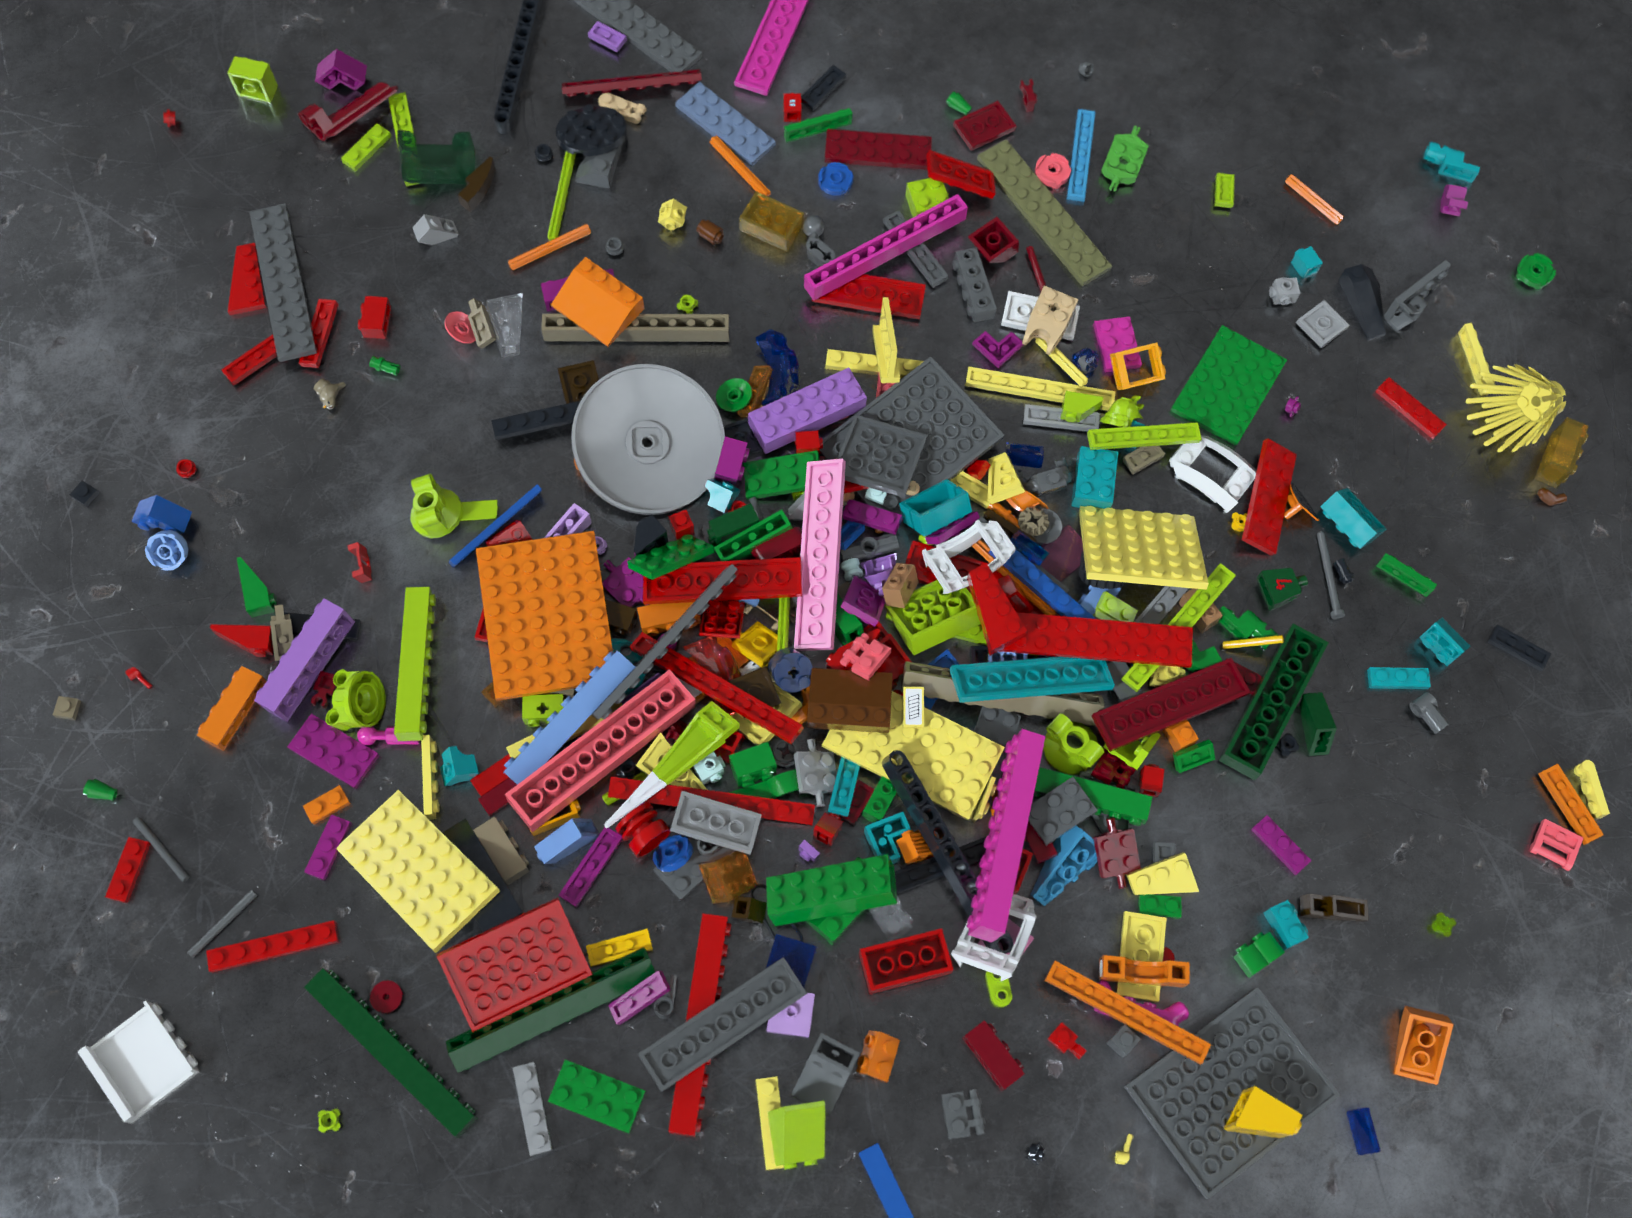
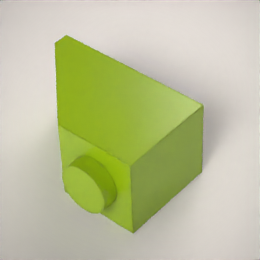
M1066 391L1060 419L1067 422L1082 421L1100 409L1103 397Z

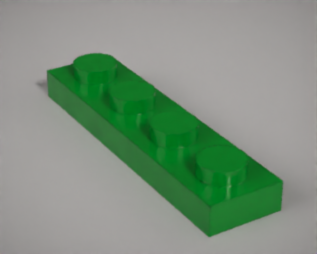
M851 108L841 109L834 113L823 114L816 118H809L784 126L785 141L787 143L826 132L827 129H837L851 125L852 110Z

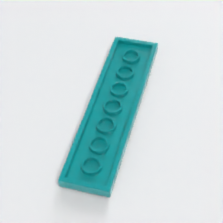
M1051 657L951 665L950 667L951 677L960 703L1113 690L1115 686L1107 663L1104 660Z

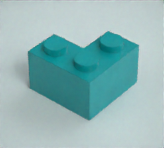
M900 812L865 826L864 834L874 857L888 854L892 863L895 864L899 862L900 855L894 842L902 837V833L911 830L904 812Z

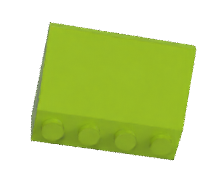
M936 580L914 590L905 608L884 605L904 643L913 655L981 624L972 594L966 587L943 594L944 589L939 581Z

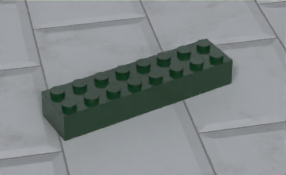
M1294 623L1286 631L1283 637L1284 643L1279 644L1219 759L1220 762L1253 780H1256L1262 774L1329 643Z

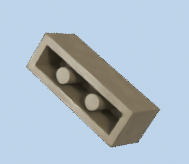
M494 816L473 830L507 885H510L529 872L526 867L529 865V862L524 854L519 856L516 849L519 846L513 837H507L505 832L508 829L502 820L498 822Z

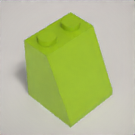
M824 1101L785 1106L768 1112L776 1166L784 1165V1170L797 1168V1163L804 1162V1166L815 1165L818 1159L825 1158Z

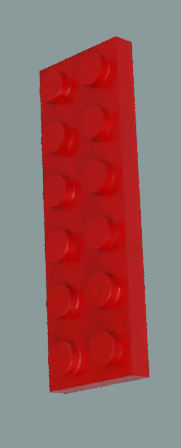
M863 274L816 300L812 299V302L881 313L883 298H889L891 315L920 319L926 284Z
M1268 438L1263 440L1242 541L1272 556L1277 552L1297 454Z

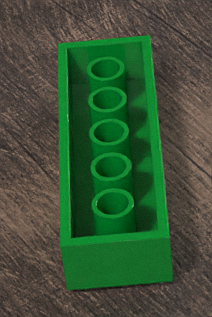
M888 854L766 878L767 911L769 918L775 926L898 904L894 865Z

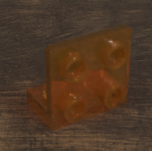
M735 850L718 860L699 864L713 904L729 902L735 896H740L758 885L746 853Z

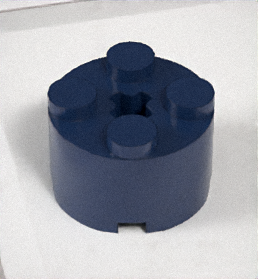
M783 648L777 651L768 663V672L772 681L787 692H798L809 687L811 669L813 668L810 660L793 648Z

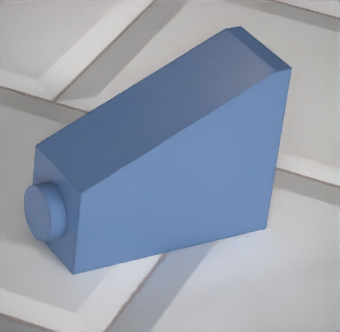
M572 818L534 847L537 851V857L544 864H555L596 840L600 833L591 819Z

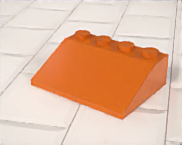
M587 257L573 269L551 304L554 309L607 347L644 310L642 296Z

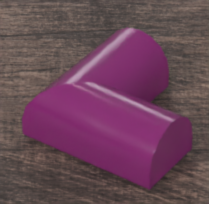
M986 331L972 342V346L998 369L1024 345L1022 344L1023 341L1012 331L1000 342L996 341Z

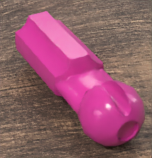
M373 726L363 727L357 733V738L363 745H371L376 740H385L387 744L420 743V741H398L394 734L395 726H388L386 730H376Z

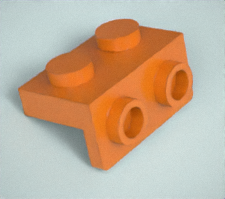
M869 1030L864 1038V1046L857 1062L856 1072L888 1082L900 1040L880 1031Z

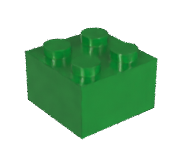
M768 742L729 755L730 768L738 788L750 787L755 785V782L760 780L764 782L776 775V761Z

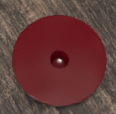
M390 980L379 982L370 993L372 1007L381 1013L394 1011L402 1001L400 986Z

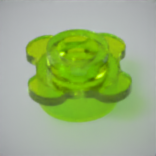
M1439 912L1436 914V919L1431 927L1437 933L1449 937L1452 934V927L1456 925V921L1453 918L1446 917L1443 912Z

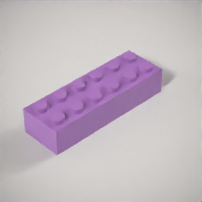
M846 368L748 413V424L763 451L767 454L795 441V432L817 431L862 410L866 406L867 397L850 368Z
M326 599L318 603L311 618L304 623L300 634L292 640L291 647L287 653L283 654L276 669L269 674L266 684L258 690L254 701L268 712L288 722L318 678L320 671L325 668L354 625L355 621L344 609Z

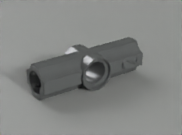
M887 534L876 538L866 537L861 542L851 544L846 550L840 549L841 561L844 562L852 558H858L859 561L863 559L872 560L878 555L899 550L897 536L895 534ZM869 546L872 547L873 550L867 551L864 548Z

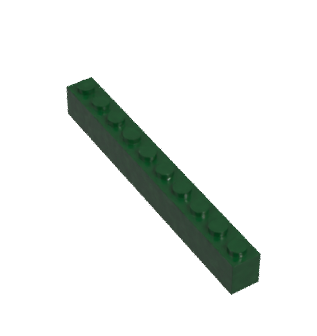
M645 947L593 971V975L474 1032L470 1029L445 1041L448 1055L457 1072L470 1069L484 1060H489L505 1050H510L524 1041L531 1040L545 1031H550L564 1022L571 1021L573 1018L627 993L655 973Z
M322 968L304 988L454 1137L460 1138L477 1119L474 1115L476 1110L468 1102L463 1104L458 1099L461 1095L454 1088L450 1087L448 1089L443 1085L445 1082L444 1078L437 1072L432 1074L428 1070L430 1065L422 1057L417 1059L413 1055L415 1050L407 1042L402 1044L398 1040L400 1035L391 1027L387 1029L382 1024L385 1021L377 1013L372 1015L368 1011L370 1006L362 998L357 1000L353 996L355 991L348 984L343 986L338 981L341 977L332 969L327 971Z

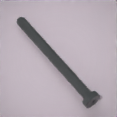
M1319 531L1317 538L1333 609L1330 614L1332 619H1340L1345 616V612L1340 608L1325 533Z

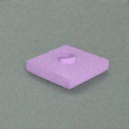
M807 993L769 1019L767 1032L809 1038L815 994Z

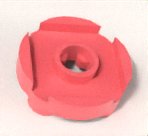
M1051 153V156L1043 155L1038 159L1035 174L1044 185L1057 189L1069 179L1071 167L1064 156ZM1053 168L1056 169L1055 172H1050V170H1049V169L1052 170Z

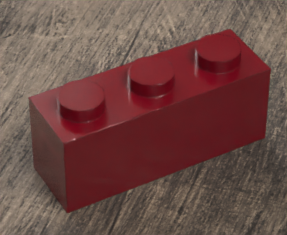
M984 1020L964 1035L962 1039L999 1089L1004 1091L1025 1074L1022 1071L1024 1067L1017 1058L1013 1059L1009 1052L1011 1050L1004 1040L1000 1041L995 1035L997 1034L995 1027L990 1022L987 1024Z

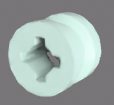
M858 558L848 559L841 563L840 566L845 572L844 578L846 581H851L854 575L859 578L863 575L862 569L859 568L860 562Z

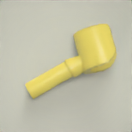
M1128 1134L1123 1151H1116L1115 1163L1124 1165L1129 1161V1148L1133 1135Z

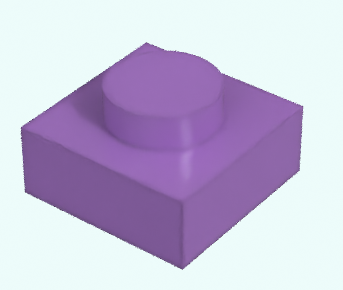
M806 840L799 845V855L805 861L815 863L819 859L820 853Z

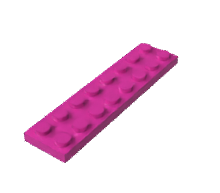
M809 0L770 1L734 81L735 86L768 95Z

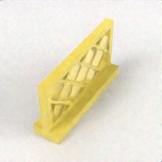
M883 298L880 325H873L872 330L881 383H899L900 373L897 362V345L889 298Z

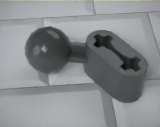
M816 215L808 216L802 225L803 232L809 237V240L806 242L807 257L818 267H821L836 259L835 252L819 240V237L825 230L823 219Z

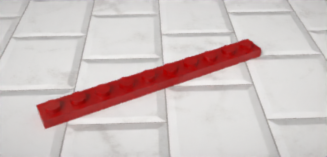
M641 632L630 648L631 651L644 657L658 641ZM666 647L668 651L661 659L656 658L652 662L665 671L670 669L677 678L791 745L804 729L802 724L669 647Z
M611 777L608 797L627 800L643 781ZM669 784L644 801L677 807L681 792L684 791L762 814L761 818L807 825L813 824L815 805Z

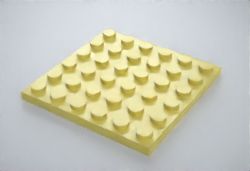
M1080 506L1079 517L1087 579L1207 590L1209 583L1194 516L1188 514L1153 513L1151 511L1142 512L1131 509L1119 510L1110 507L1103 509L1095 508L1094 506Z

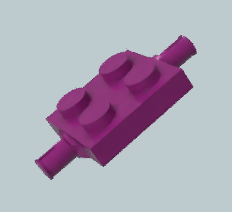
M628 557L617 567L610 560H607L603 566L611 573L602 582L603 587L622 605L634 608L637 604L643 603V575L628 568L627 561L631 559Z

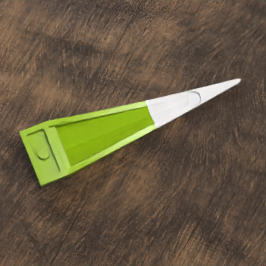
M713 701L707 704L694 716L648 777L605 823V828L613 825L726 743L725 740L740 728L739 722Z

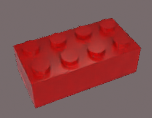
M942 928L861 948L859 951L869 995L949 975L953 972Z

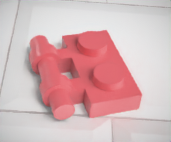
M862 633L860 637L853 641V646L843 653L840 663L843 666H847L849 662L852 663V672L869 681L890 655L891 648L875 639L869 645L866 643L869 636L866 633ZM859 650L863 651L860 657L856 655Z

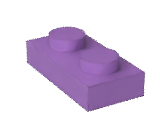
M598 21L588 32L590 39L616 52L627 41L625 35Z

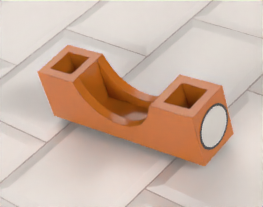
M1103 955L1099 959V981L1184 988L1190 983V962L1169 960L1145 962L1131 960L1126 957Z

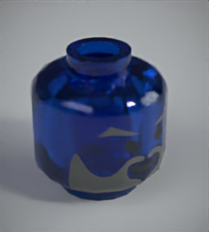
M1084 348L1073 354L1071 362L1085 375L1098 367L1099 355L1095 350L1092 351L1090 348Z

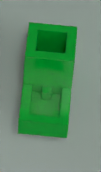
M1192 639V666L1184 668L1190 673H1195L1222 662V659L1214 646L1200 652L1194 639Z

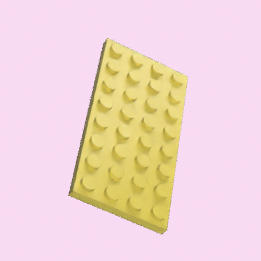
M893 691L891 696L889 733L830 729L822 744V747L887 779L889 778L882 766L883 759L892 751H902L932 802L968 821L1005 748L925 707L924 728H903V696ZM891 758L892 763L897 765V762ZM902 776V780L907 784V779Z
M399 790L336 848L435 953L500 892Z

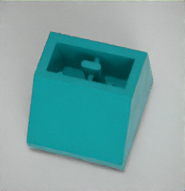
M1443 617L1419 637L1423 644L1431 649L1437 659L1446 666L1450 665L1471 647Z

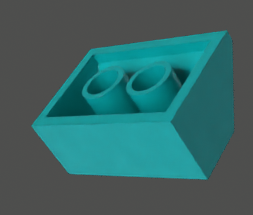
M1349 488L1336 491L1320 506L1323 509V514L1336 523V528L1341 533H1345L1350 538V543L1356 548L1359 547L1361 549L1367 546L1387 530Z

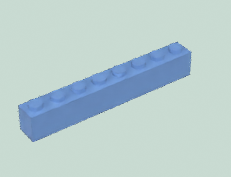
M618 650L615 653L610 651L603 659L605 663L602 667L596 666L590 672L591 678L587 683L582 681L576 687L577 693L573 698L568 696L562 702L563 708L559 713L554 711L547 719L549 723L544 728L540 726L533 733L535 738L530 744L526 741L519 748L518 751L521 753L516 759L512 756L504 764L506 767L504 773L517 785L547 763L635 668Z

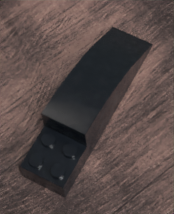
M466 818L444 831L443 834L500 890L474 916L482 932L523 914V910Z

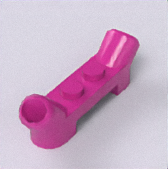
M1107 981L1098 982V984L1113 991ZM1123 996L1178 1027L1179 1023L1189 1017L1187 1007L1179 1001L1161 1010L1156 1008L1157 1005L1144 1002V1004L1135 1002V998ZM1094 1008L1095 1012L1107 1015L1104 1012Z

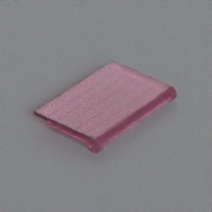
M1067 525L1062 529L1057 540L1044 544L1030 557L1061 582L1080 566L1081 553L1083 551L1082 538L1070 525Z

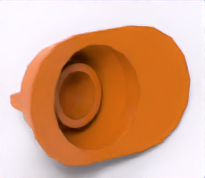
M1026 490L1024 493L1006 499L1017 511H1023L1027 507L1033 508L1037 505L1049 509L1044 502Z

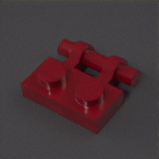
M1105 749L1091 775L1107 785L1113 781L1117 783V788L1124 789L1129 784L1130 776L1135 773L1136 769L1128 766L1120 758L1110 754Z

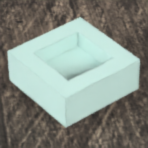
M869 488L865 498L883 505L888 493Z

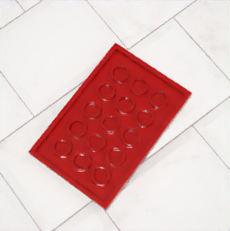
M558 898L437 954L438 961L472 1032L593 975Z

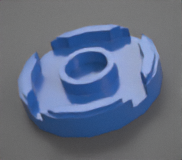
M839 162L829 163L821 168L818 174V183L825 193L842 195L851 189L853 173L845 164Z
M681 835L668 837L659 844L660 848L657 851L655 849L653 862L662 872L677 870L690 859L693 853V846L687 837H682Z

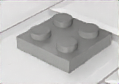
M1325 300L1300 317L1296 322L1320 348L1324 347L1349 327V324Z

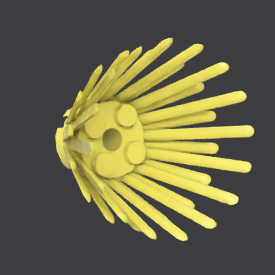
M1514 364L1515 367L1507 365L1508 368L1493 366V369L1526 381L1481 372L1480 376L1490 378L1492 381L1520 387L1471 384L1470 387L1473 389H1484L1483 392L1485 394H1507V396L1466 399L1467 404L1483 403V409L1499 407L1467 415L1468 420L1498 414L1485 419V422L1490 424L1474 430L1473 434L1478 435L1512 421L1494 431V437L1485 441L1483 445L1489 446L1522 425L1524 426L1510 436L1497 449V452H1502L1530 428H1532L1531 431L1512 449V452L1517 451L1525 443L1526 446L1531 441L1532 444L1536 443L1543 432L1544 436L1547 434L1556 416L1566 406V401L1563 402V396L1566 393L1558 382L1548 380L1529 366V370L1518 364Z

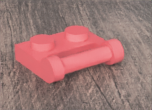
M1543 819L1529 848V852L1535 855L1539 854L1569 871L1575 862L1583 837L1547 819ZM1544 842L1566 853L1567 857L1564 858L1542 847V843Z

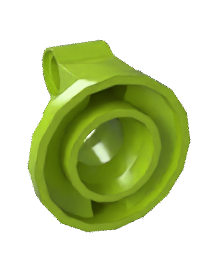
M431 473L411 479V485L415 493L410 518L413 528L423 537L431 539L443 537L451 533L459 525L460 519L463 516V505L460 498L453 491L441 488Z
M344 669L337 671L333 678V683L337 686L332 695L333 708L326 714V723L341 731L376 725L382 718L386 702L384 686L379 677L370 671L348 672Z
M1062 713L1058 714L1046 727L1047 733L1045 735L1043 754L1046 762L1057 772L1072 776L1079 775L1080 771L1086 772L1092 768L1095 762L1104 754L1103 748L1098 744L1095 734L1089 727L1082 723L1072 722ZM1067 736H1075L1082 742V746L1077 749L1070 747L1066 741Z

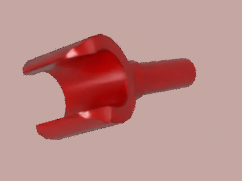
M131 667L125 671L131 681L138 678L148 689L152 688V685L142 676L137 668Z

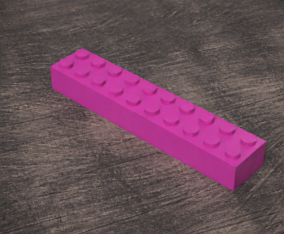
M1021 729L1017 735L1014 734L1012 740L1008 741L1005 746V753L1007 755L1006 760L1004 759L1001 765L1003 774L997 783L998 797L994 799L992 809L995 810L994 816L990 818L988 824L990 834L986 837L984 843L986 853L981 858L980 867L982 871L981 875L977 877L975 884L978 890L971 902L973 913L967 921L968 935L988 942L995 941L1005 934L1046 737L1025 729Z

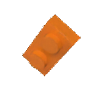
M339 785L303 805V808L311 823L315 825L351 803L343 788Z

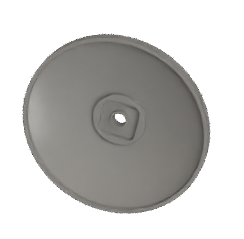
M654 364L626 366L610 372L599 379L582 398L574 416L571 434L574 459L578 470L588 486L609 504L621 510L642 515L670 513L698 499L707 490L705 487L707 480L715 479V471L725 439L721 416L708 393L687 375L675 369ZM646 438L650 439L652 441V446L648 448L644 447L642 444V440Z

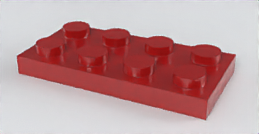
M932 150L928 151L926 157L929 178L947 183L950 186L962 188L967 192L979 194L982 197L994 198L996 191L992 171Z

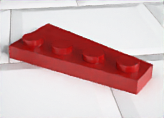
M255 243L236 246L228 304L229 315L267 308Z

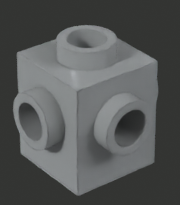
M1281 277L1275 279L1269 289V295L1273 298L1274 304L1287 305L1296 302L1300 295L1297 278Z

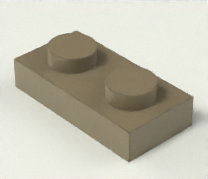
M1145 446L1124 456L1122 460L1131 473L1135 474L1163 458L1165 453L1160 446Z

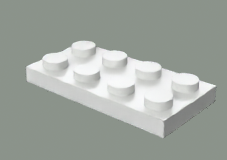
M1008 291L1001 326L1026 331L1030 315L1039 297ZM1076 306L1062 339L1073 341L1080 306Z

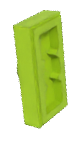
M1216 174L1214 206L1233 207L1235 175Z

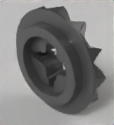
M777 737L770 745L776 764L780 767H790L795 764L794 754L801 752V746L797 740L791 745ZM788 744V751L791 754H787L783 759L782 752L779 750H784Z

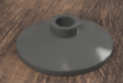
M1038 508L1043 509V512L1048 515L1049 525L1043 534L1032 537L1037 540L1036 543L1038 544L1052 543L1059 538L1062 532L1061 519L1050 509ZM1031 516V520L1029 522H1034L1037 525V521L1039 519H1034Z

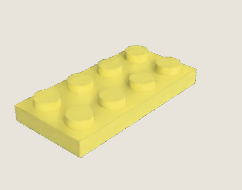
M1125 911L1123 913L1119 956L1136 961H1163L1167 918ZM1117 982L1116 993L1122 997L1128 996L1137 1000L1158 1003L1160 986Z

